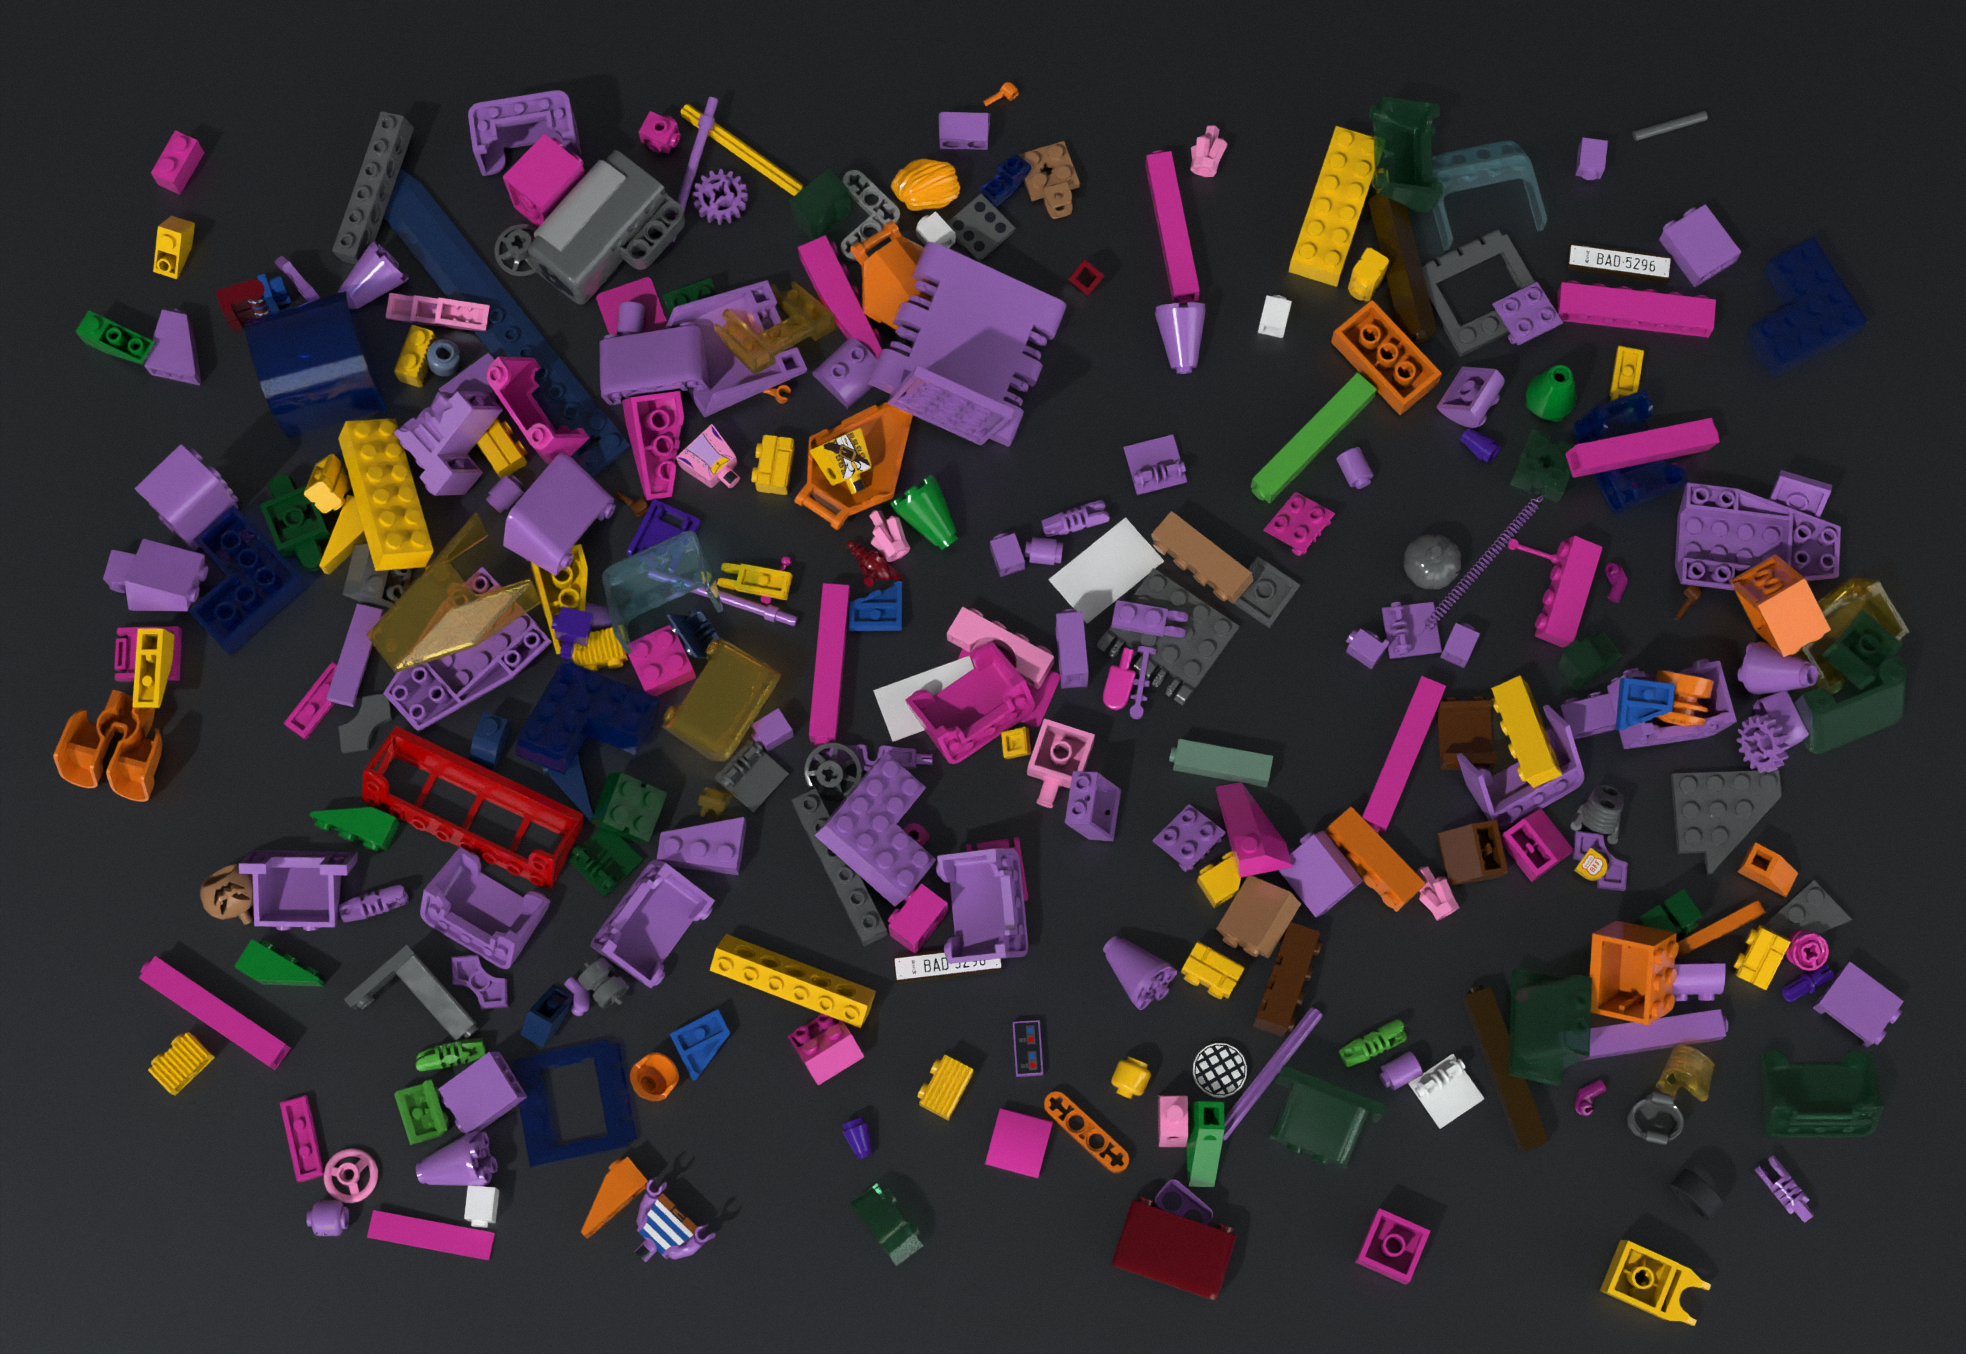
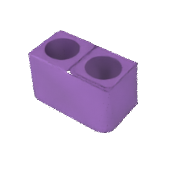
M939 113L940 149L988 150L990 131L988 113Z
M1781 691L1759 699L1753 705L1756 715L1767 714L1769 719H1776V726H1783L1781 733L1782 735L1787 734L1788 738L1784 742L1790 747L1802 742L1809 735L1787 691Z
M1177 1180L1168 1181L1155 1198L1154 1205L1181 1217H1184V1214L1189 1210L1199 1211L1203 1217L1202 1224L1207 1225L1213 1217L1211 1208ZM1168 1192L1178 1193L1182 1200L1180 1208L1175 1211L1165 1209L1162 1204L1163 1196Z

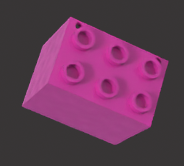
M545 133L503 176L514 208L537 227L545 221L565 196L587 174L583 168L584 162L575 153L569 154L564 150V145L557 138L553 137L551 139Z

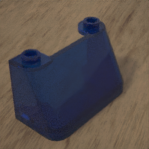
M1642 390L1596 406L1578 419L1574 425V432L1579 444L1650 430L1646 419L1652 415L1653 403L1646 390ZM1665 460L1594 474L1611 511L1615 514L1630 511L1678 490L1689 483L1686 472L1680 465L1676 463L1666 465Z

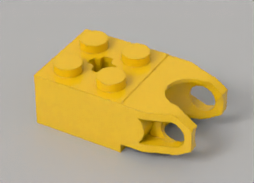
M1620 1240L1600 1291L1663 1320L1682 1321L1695 1326L1697 1320L1690 1317L1680 1306V1294L1687 1287L1709 1290L1711 1284L1701 1280L1688 1267L1628 1240ZM1641 1270L1640 1275L1644 1276L1643 1281L1636 1282L1635 1274Z

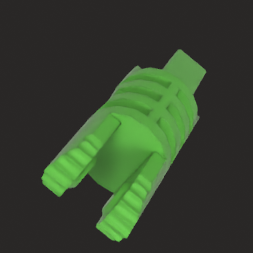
M1398 1019L1377 1028L1375 1032L1371 1031L1368 1035L1365 1034L1362 1038H1357L1340 1049V1057L1344 1064L1350 1067L1368 1061L1371 1056L1374 1058L1378 1053L1382 1054L1384 1050L1388 1051L1405 1042L1407 1036L1403 1031V1022Z
M482 1038L461 1039L456 1042L452 1041L442 1045H435L425 1050L422 1049V1051L416 1054L415 1068L423 1072L426 1070L444 1069L445 1067L448 1068L477 1060L486 1055L484 1041Z

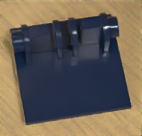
M697 606L688 611L689 616L666 615L671 622V629L676 635L681 636L685 642V650L692 657L718 659L717 654L722 653L726 649L724 647V640L714 627L710 628L712 626L711 621H708L709 619L704 611Z

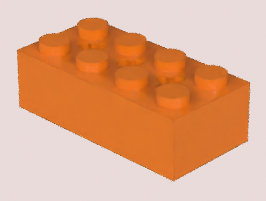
M1373 300L1333 333L1331 343L1377 389L1376 391L1399 415H1402L1439 383L1442 373Z

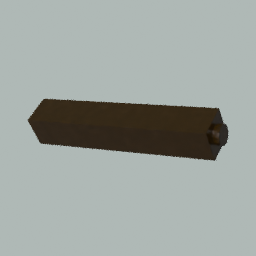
M1385 189L1368 199L1380 252L1389 260L1386 276L1398 326L1414 344H1421L1428 341V337L1436 334L1437 328L1404 194L1400 191Z
M1482 985L1467 990L1468 994L1464 996L1462 1002L1519 1154L1544 1146L1549 1140L1492 988L1483 989Z

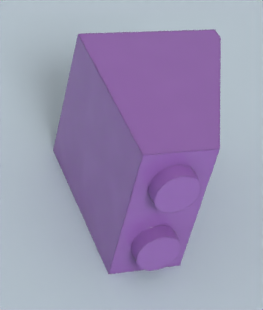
M143 539L124 580L128 609L133 611H188L191 602H196L198 598L200 581H205L208 574V566H205L204 555Z

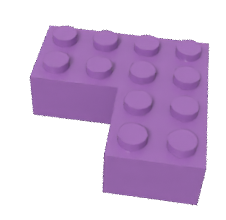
M886 752L872 765L814 836L893 906H896L910 894L936 859L897 825L926 787Z

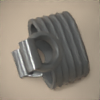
M1604 784L1595 786L1588 800L1573 814L1571 828L1578 831L1583 823L1595 832L1608 834L1607 841L1610 844H1616L1620 832L1619 825L1624 806V796L1618 789Z
M1653 1091L1647 1098L1641 1099L1632 1107L1627 1117V1122L1634 1135L1642 1137L1645 1141L1666 1145L1669 1140H1673L1681 1134L1684 1126V1116L1678 1106L1674 1104V1095Z

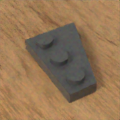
M1813 880L1763 926L1788 938L1793 932L1801 929L1810 930L1819 935L1834 927L1850 922L1852 919Z

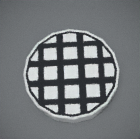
M1215 1043L1206 1046L1198 1053L1193 1063V1077L1196 1085L1203 1093L1216 1098L1234 1095L1241 1089L1247 1076V1065L1243 1055L1236 1048L1228 1044Z

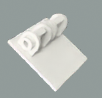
M1451 1054L1423 1073L1422 1076L1408 1083L1439 1129L1484 1100L1482 1094L1465 1072L1464 1063L1461 1059L1457 1060L1454 1054Z

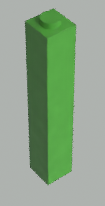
M1357 372L1252 479L1251 488L1254 495L1262 501L1265 499L1270 504L1374 399L1377 389Z

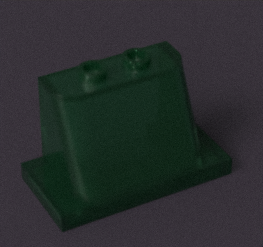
M1516 969L1512 972L1508 1076L1558 1086L1563 1083L1564 1069L1590 1057L1592 977L1572 975L1557 978L1521 969Z
M1283 1065L1275 1083L1288 1089L1269 1139L1286 1145V1150L1291 1153L1301 1155L1304 1152L1312 1155V1160L1319 1164L1327 1165L1329 1162L1346 1169L1366 1119L1378 1123L1383 1117L1387 1106Z

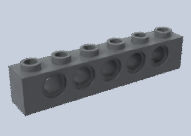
M380 112L332 252L343 262L356 265L367 247L376 239L414 127L404 116Z
M816 788L792 799L794 809L863 946L865 947L887 936V929L860 875L814 836L830 817Z

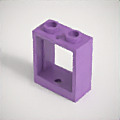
M1075 609L1062 610L1061 613L1056 614L1055 628L1061 689L1087 687L1088 662L1083 612H1077Z
M1073 771L1065 824L1089 840L1113 841L1121 789L1098 772ZM1110 810V814L1106 815V811Z

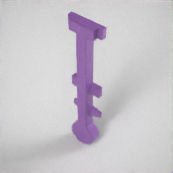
M1138 646V652L1144 654L1139 680L1134 679L1133 685H1138L1137 694L1131 695V698L1136 700L1135 705L1130 708V716L1133 719H1140L1143 716V708L1140 706L1141 701H1147V697L1143 696L1142 692L1143 686L1149 687L1150 681H1145L1149 654L1155 655L1156 649L1151 647Z

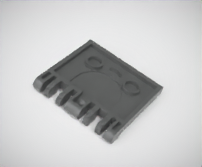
M1153 568L1129 602L1165 608L1168 611L1174 610L1187 613V622L1166 619L1165 626L1184 629L1186 631L1185 637L1179 638L1166 635L1161 637L1116 629L1110 626L1096 647L1106 652L1115 639L1118 638L1119 640L1111 649L1109 656L1115 658L1125 644L1134 650L1131 662L1140 653L1142 656L1132 669L1138 676H1140L1144 654L1138 652V646L1156 649L1155 655L1149 654L1145 680L1148 681L1158 667L1161 668V671L1152 683L1156 688L1162 684L1168 673L1175 677L1174 681L1166 689L1165 694L1171 697L1179 685L1183 683L1184 685L1174 698L1176 702L1183 706L1239 630L1240 626Z

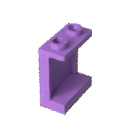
M1848 962L1835 976L1813 1006V1009L1820 1014L1824 1012L1829 1014L1864 1041L1862 1045L1867 1048L1873 1043L1878 1045L1885 1037L1887 1032L1883 1029L1889 1022L1893 1024L1902 1013L1899 1007L1904 1001L1856 965Z

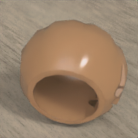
M238 864L227 865L211 874L201 884L200 898L204 909L211 916L221 920L239 916L244 925L251 923L253 918L248 909L254 904L253 874H239Z

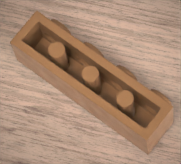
M1172 511L1151 534L1154 542L1153 546L1163 555L1166 553L1174 558L1173 562L1184 571L1189 569L1194 573L1193 577L1203 586L1206 584L1214 589L1213 593L1224 602L1229 600L1234 604L1254 581L1252 573Z

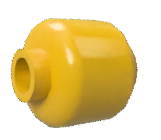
M1129 1056L1127 1060H1120L1111 1079L1113 1086L1118 1088L1116 1093L1129 1099L1132 1098L1133 1094L1137 1096L1143 1095L1151 1077V1072L1147 1069L1148 1064Z

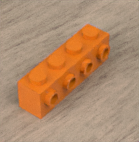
M1349 807L1324 831L1350 865L1363 877L1366 885L1373 888L1382 897L1383 902L1396 912L1426 885L1352 807Z

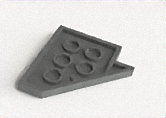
M1779 770L1768 773L1766 771L1762 773L1758 771L1673 773L1671 775L1677 854L1704 853L1706 875H1711L1782 796Z

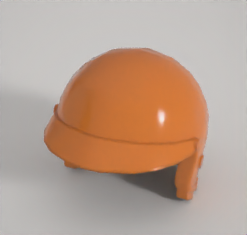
M653 1052L643 1057L633 1065L630 1071V1081L633 1089L640 1097L650 1101L666 1099L679 1080L676 1065L666 1055L658 1052Z

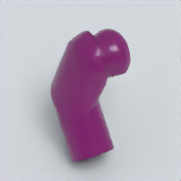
M1611 562L1605 568L1606 575L1612 585L1607 598L1618 603L1628 584V578L1620 565Z
M1601 1079L1578 1090L1575 1100V1109L1578 1114L1583 1116L1592 1114L1593 1098L1606 1092V1087Z

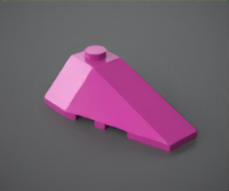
M680 391L630 397L622 400L626 427L645 500L672 497L677 450L680 446L679 437L684 420Z
M1238 782L1216 787L1239 878L1292 868L1285 840L1243 783Z

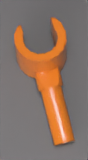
M1006 82L999 92L983 102L985 106H988L1004 96L1009 101H1012L1018 96L1019 92L1012 83Z
M787 385L763 391V393L775 396L777 402L781 404L786 403L788 398L781 397L779 393H791V389Z

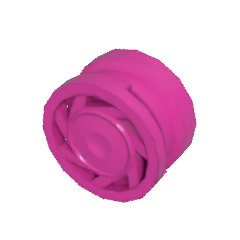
M1801 929L1793 932L1788 937L1792 944L1791 946L1789 945L1785 955L1794 965L1803 970L1811 971L1820 968L1826 962L1829 954L1828 944L1820 935L1810 930Z

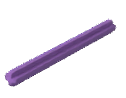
M1314 1007L1309 1009L1225 1116L1223 1140L1230 1136L1321 1020L1323 1015L1319 1010Z

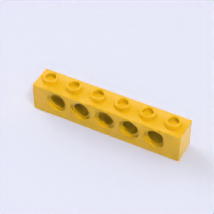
M725 934L716 947L710 967L712 972L859 1028L862 1027L869 1015L876 993L875 990L728 934Z

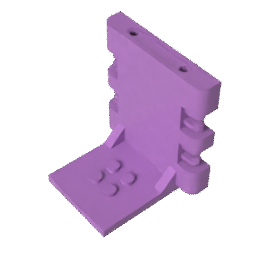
M928 242L923 248L912 277L919 280L916 282L915 288L931 296L930 301L919 296H910V303L903 302L899 306L893 324L899 326L896 330L897 335L911 341V347L900 342H891L890 348L892 350L883 349L880 352L867 384L891 394L887 404L978 445H982L988 439H991L1009 447L1012 444L1024 411L1017 407L1022 405L1023 400L1019 396L1008 392L1007 389L1010 386L1019 391L1027 392L1028 385L1033 387L1036 384L1043 367L1037 361L1040 360L1041 353L1026 346V342L1028 340L1036 345L1045 346L1047 339L1052 340L1055 337L1067 305L1056 297L934 242Z

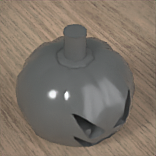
M1425 533L1416 537L1405 549L1403 555L1404 570L1408 578L1417 587L1439 590L1448 586L1460 573L1461 552L1448 536L1440 533Z

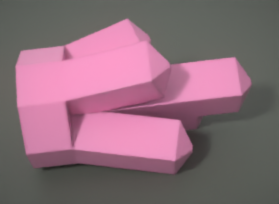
M1215 125L1207 126L1205 135L1197 137V144L1191 147L1192 163L1190 170L1194 174L1203 177H1213L1216 174L1220 159L1228 145L1224 138H1218L1220 130Z
M873 510L870 518L875 528L872 532L874 537L871 544L884 555L887 562H893L902 558L909 552L910 546L905 539L900 518L891 516L889 519H886L882 511Z
M1419 867L1416 874L1426 883L1420 890L1419 900L1432 912L1436 920L1439 921L1458 910L1460 906L1453 896L1446 877L1438 876L1435 879L1428 867Z

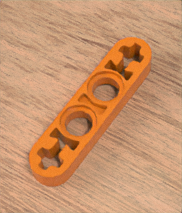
M1758 900L1679 941L1678 954L1675 960L1688 955L1766 913L1760 901Z
M1057 1091L1047 1095L1044 1101V1108L1054 1121L1110 1172L1121 1173L1126 1170L1129 1164L1128 1153L1066 1095ZM1052 1098L1054 1100L1062 1099L1061 1106L1066 1111L1068 1107L1073 1109L1066 1115L1064 1121L1059 1118L1063 1116L1059 1109L1056 1108L1054 1111L1050 1109V1100ZM1072 1116H1080L1084 1120V1126L1081 1130L1075 1131L1069 1127L1068 1121ZM1094 1134L1101 1135L1105 1141L1103 1147L1093 1149L1088 1142L1090 1136ZM1109 1144L1113 1146L1110 1149L1113 1155L1118 1156L1121 1154L1123 1156L1121 1160L1122 1166L1118 1164L1114 1167L1111 1166L1112 1159L1108 1154L1104 1158L1100 1156V1154L1106 1151Z

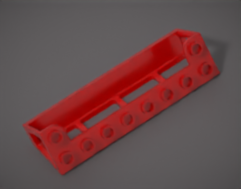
M398 726L394 727L363 770L362 801L368 806L389 813L397 819L412 824L418 830L427 831L441 841H448L466 851L473 852L486 862L496 864L507 869L513 875H519L530 880L534 885L549 890L553 887L582 831L584 814ZM387 751V753H386V755H385V757H384L382 763L380 764V766H379L377 772L374 771V770H373L374 767L377 765V763L379 762V760L382 758V756L384 755V753ZM393 758H398L430 773L414 805L389 793V782L384 777V774ZM438 778L477 796L461 827L421 809ZM485 800L524 818L508 849L468 831ZM530 823H536L564 837L553 855L543 850L535 849L531 852L529 859L515 853Z

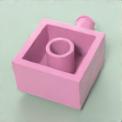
M1044 718L1027 767V775L1044 781L1036 802L1037 804L1052 808L1058 788L1063 786L1070 789L1073 771H1085L1094 744L1095 734Z

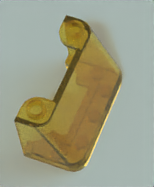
M1852 578L1839 585L1818 602L1831 630L1825 633L1821 639L1804 645L1793 655L1815 665L1818 670L1815 685L1823 693L1834 694L1843 688L1845 682L1843 673L1878 645L1893 647L1902 641V637L1909 630L1878 580Z
M718 638L708 645L705 651L708 654L706 658L708 663L682 704H678L676 707H669L663 716L665 722L661 726L713 762L726 761L732 755L781 676V673L726 640Z

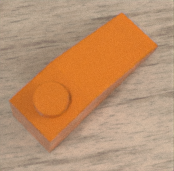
M620 1157L609 1166L610 1172L606 1174L581 1230V1233L587 1239L646 1189L649 1181L628 1157L624 1160Z

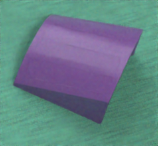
M767 280L673 308L665 329L677 328L681 323L694 322L695 326H699L703 330L710 390L697 392L696 387L690 388L688 386L687 390L704 417L807 371L798 348H793L775 308L777 301Z

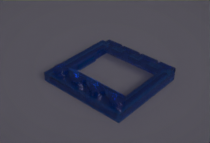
M604 1040L511 1060L513 1074L528 1096L519 1103L530 1168L628 1148L627 1142L637 1140L634 1121L623 1122V1118L632 1116L629 1094L618 1095V1091L628 1089L624 1067L613 1069V1065L622 1063L619 1044L609 1045L608 1041ZM594 1058L608 1136L598 1139H587L554 1148L540 1070L582 1063L581 1061Z

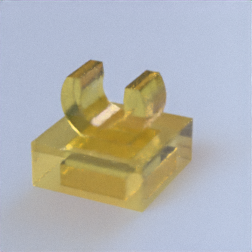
M705 788L700 794L698 805L703 806L701 816L705 817L710 808L716 813L714 820H718L729 805L731 794Z

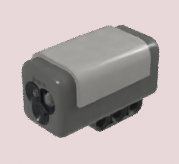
M614 150L605 161L599 160L534 232L535 239L528 246V253L533 268L541 277L573 302L579 305L586 304L623 260L639 270L648 268L683 229L685 225L683 209L679 203L667 195L664 187L655 178L625 155ZM671 214L679 215L675 220L667 219ZM658 232L662 234L658 239L650 238L653 233ZM638 251L646 252L643 257H634V254Z

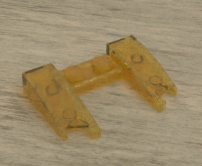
M795 281L791 282L792 290L780 292L776 284L770 285L777 303L788 314L789 318L766 331L757 334L729 309L724 310L722 313L723 318L727 320L722 327L716 323L714 325V330L722 341L754 375L775 364V355L809 336L816 341L835 330V314Z

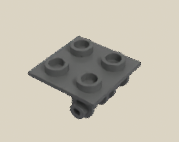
M749 740L714 779L754 813L784 781L789 773L769 757L758 743Z

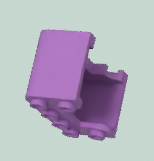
M554 90L474 104L468 111L473 152L482 176L497 174L504 169L506 165L504 149L534 145L544 133L551 139L553 137L557 138L564 145V150L569 154L575 153L582 159L576 120L570 100L565 92Z
M180 444L135 490L160 514L158 517L160 521L192 551H195L239 509L236 504L239 500L221 478V475L211 465L205 467L200 462L203 458L193 448L187 450Z
M1708 659L1695 661L1693 667L1680 671V674L1714 681L1711 698H1698L1697 704L1708 708L1707 713L1695 711L1694 715L1695 717L1706 719L1705 726L1687 727L1666 723L1654 717L1646 722L1628 727V729L1619 730L1623 748L1631 749L1706 738L1719 733L1737 722L1720 661L1709 662ZM1633 668L1624 671L1622 677L1611 680V684L1607 686L1615 719L1617 716L1620 678L1655 682L1656 676L1650 677L1649 673L1639 671V668Z

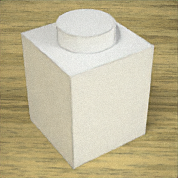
M936 211L930 216H924L918 222L916 227L917 237L924 245L928 242H934L950 248L956 243L955 232Z
M1280 295L1266 296L1258 333L1283 338L1292 301Z
M468 1185L464 1219L470 1221L471 1226L487 1228L488 1223H496L499 1190L495 1187Z

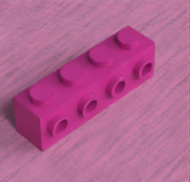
M1577 536L1561 542L1557 551L1559 556L1557 565L1553 567L1550 573V579L1552 580L1550 588L1543 596L1542 602L1544 607L1535 622V627L1537 628L1535 637L1562 648L1574 643L1603 547Z

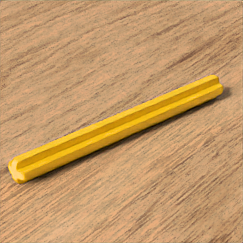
M685 104L680 111L681 116L699 128L698 122L700 115H703V113L692 105ZM714 122L708 136L794 197H798L803 192L804 185Z

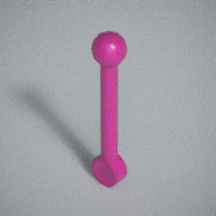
M1511 539L1508 542L1510 550L1520 549L1550 559L1554 564L1558 562L1559 556L1557 554L1552 555L1521 545L1516 539Z
M784 556L781 559L782 565L779 571H784L786 566L791 564L790 557ZM761 597L763 605H769L772 601L771 597Z

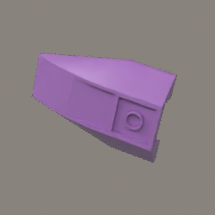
M1687 483L1677 518L1675 568L1681 584L1734 590L1730 580L1777 554L1801 574L1806 581L1839 577L1841 527L1740 489Z
M481 567L442 604L383 694L419 732L513 679L552 641L503 586L484 567Z

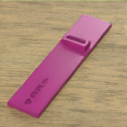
M373 1210L367 1238L489 1260L495 1233Z

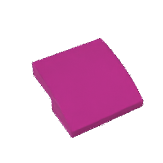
M1000 1107L985 1164L1038 1178L1053 1121Z

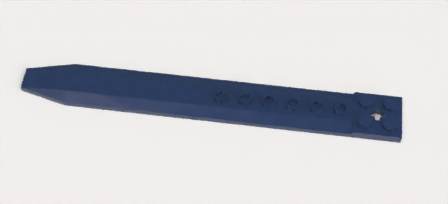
M400 168L383 218L447 299L490 305L486 331H473L495 359L498 356L535 358L541 368L535 371L534 380L539 384V387L532 393V396L556 431L561 426H568L570 430L576 428L584 429L589 439L571 456L593 477L631 449L630 444L592 399L425 187ZM593 437L601 439L599 440L600 446L597 448L594 445L588 446L590 439Z

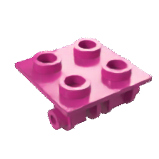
M1295 492L1264 528V531L1292 546V552L1300 556L1307 552L1311 542H1316V536L1320 537L1323 529L1331 524L1330 520L1335 513Z

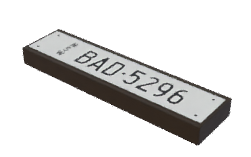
M1570 243L1566 270L1668 283L1670 280L1672 256Z
M944 950L893 956L896 984L1003 972L1002 959L948 964Z

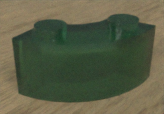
M876 1183L853 1200L851 1205L897 1266L923 1246L917 1238L921 1233L912 1220L907 1223L896 1209L894 1204L898 1201L890 1190L883 1191Z

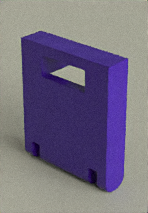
M653 499L626 554L633 557L636 550H639L636 556L637 560L663 572L666 571L670 564L668 573L675 576L701 525V520ZM664 512L683 520L682 530L661 521Z

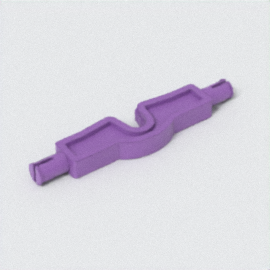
M866 745L847 746L858 756L863 772H867L886 752L905 769H915L916 764L932 765L933 754H916V750L913 748H897L883 745L879 747L877 759L870 761ZM834 748L821 750L818 753L828 760L831 759ZM838 748V761L843 762L852 758L846 751ZM853 762L849 766L856 767V764Z

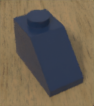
M483 711L473 735L469 756L470 761L495 772L513 728L508 719Z
M553 984L528 1011L520 1035L544 1047L556 1034L573 1005L574 995Z

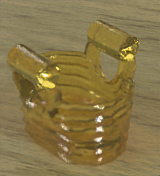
M1682 1044L1675 1045L1656 1087L1665 1094L1675 1096L1681 1086L1688 1089L1701 1102L1706 1101L1709 1096L1710 1081L1712 1080L1711 1077L1715 1064L1705 1054L1695 1048ZM1672 1073L1675 1075L1673 1086L1666 1081Z

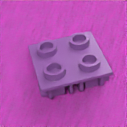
M1538 282L1492 304L1510 332L1508 339L1511 344H1523L1563 324V321Z
M1173 435L1123 447L1137 495L1187 483L1184 473L1186 471L1184 462H1181Z
M1401 602L1391 603V607L1381 608L1386 640L1390 642L1388 645L1389 659L1442 653L1438 626L1431 619H1428V622L1432 623L1434 628L1425 622V626H1428L1431 631L1425 629L1419 636L1425 628L1423 622L1427 621V618H1430V614H1433V611H1435L1434 602L1401 606ZM1431 615V618L1437 622L1434 615Z
M1188 804L1152 841L1178 861L1180 868L1187 872L1189 869L1193 870V866L1200 858L1204 859V854H1209L1211 852L1210 849L1217 842L1220 843L1222 841L1221 837L1226 832L1192 805Z

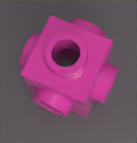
M651 111L639 130L641 143L646 144L650 150L657 153L661 151L669 154L671 148L677 146L681 136L678 125L672 117L668 115L660 116Z

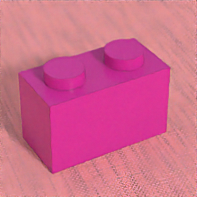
M174 131L151 174L159 186L181 195L201 160L204 151L196 139Z

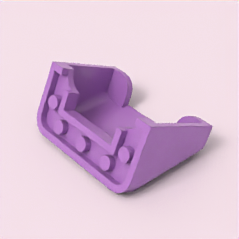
M694 322L681 323L677 328L619 337L618 334H610L604 336V340L599 342L601 397L609 406L622 404L623 396L628 399L634 395L678 388L685 391L687 386L690 388L696 387L697 392L710 390L703 330L699 326H695Z
M561 452L510 510L505 524L503 546L557 576L563 568L567 569L573 560V555L571 554L572 546L596 518L602 521L605 517L607 519L611 517L616 507L613 504L614 498L572 457Z
M459 847L424 889L420 915L425 923L494 965L502 969H508L515 962L548 910L550 900L538 891H529L524 897L518 895L481 873L479 857L475 853Z
M995 848L937 856V875L944 882L950 883L955 936L949 937L944 945V953L948 964L1025 956L1028 952V936L1021 865L1017 851L1015 849Z
M652 860L643 869L596 933L590 946L644 985L652 988L653 985H658L665 976V972H663L665 966L662 963L693 921L705 920L710 915L713 909L712 904L715 900L666 862Z

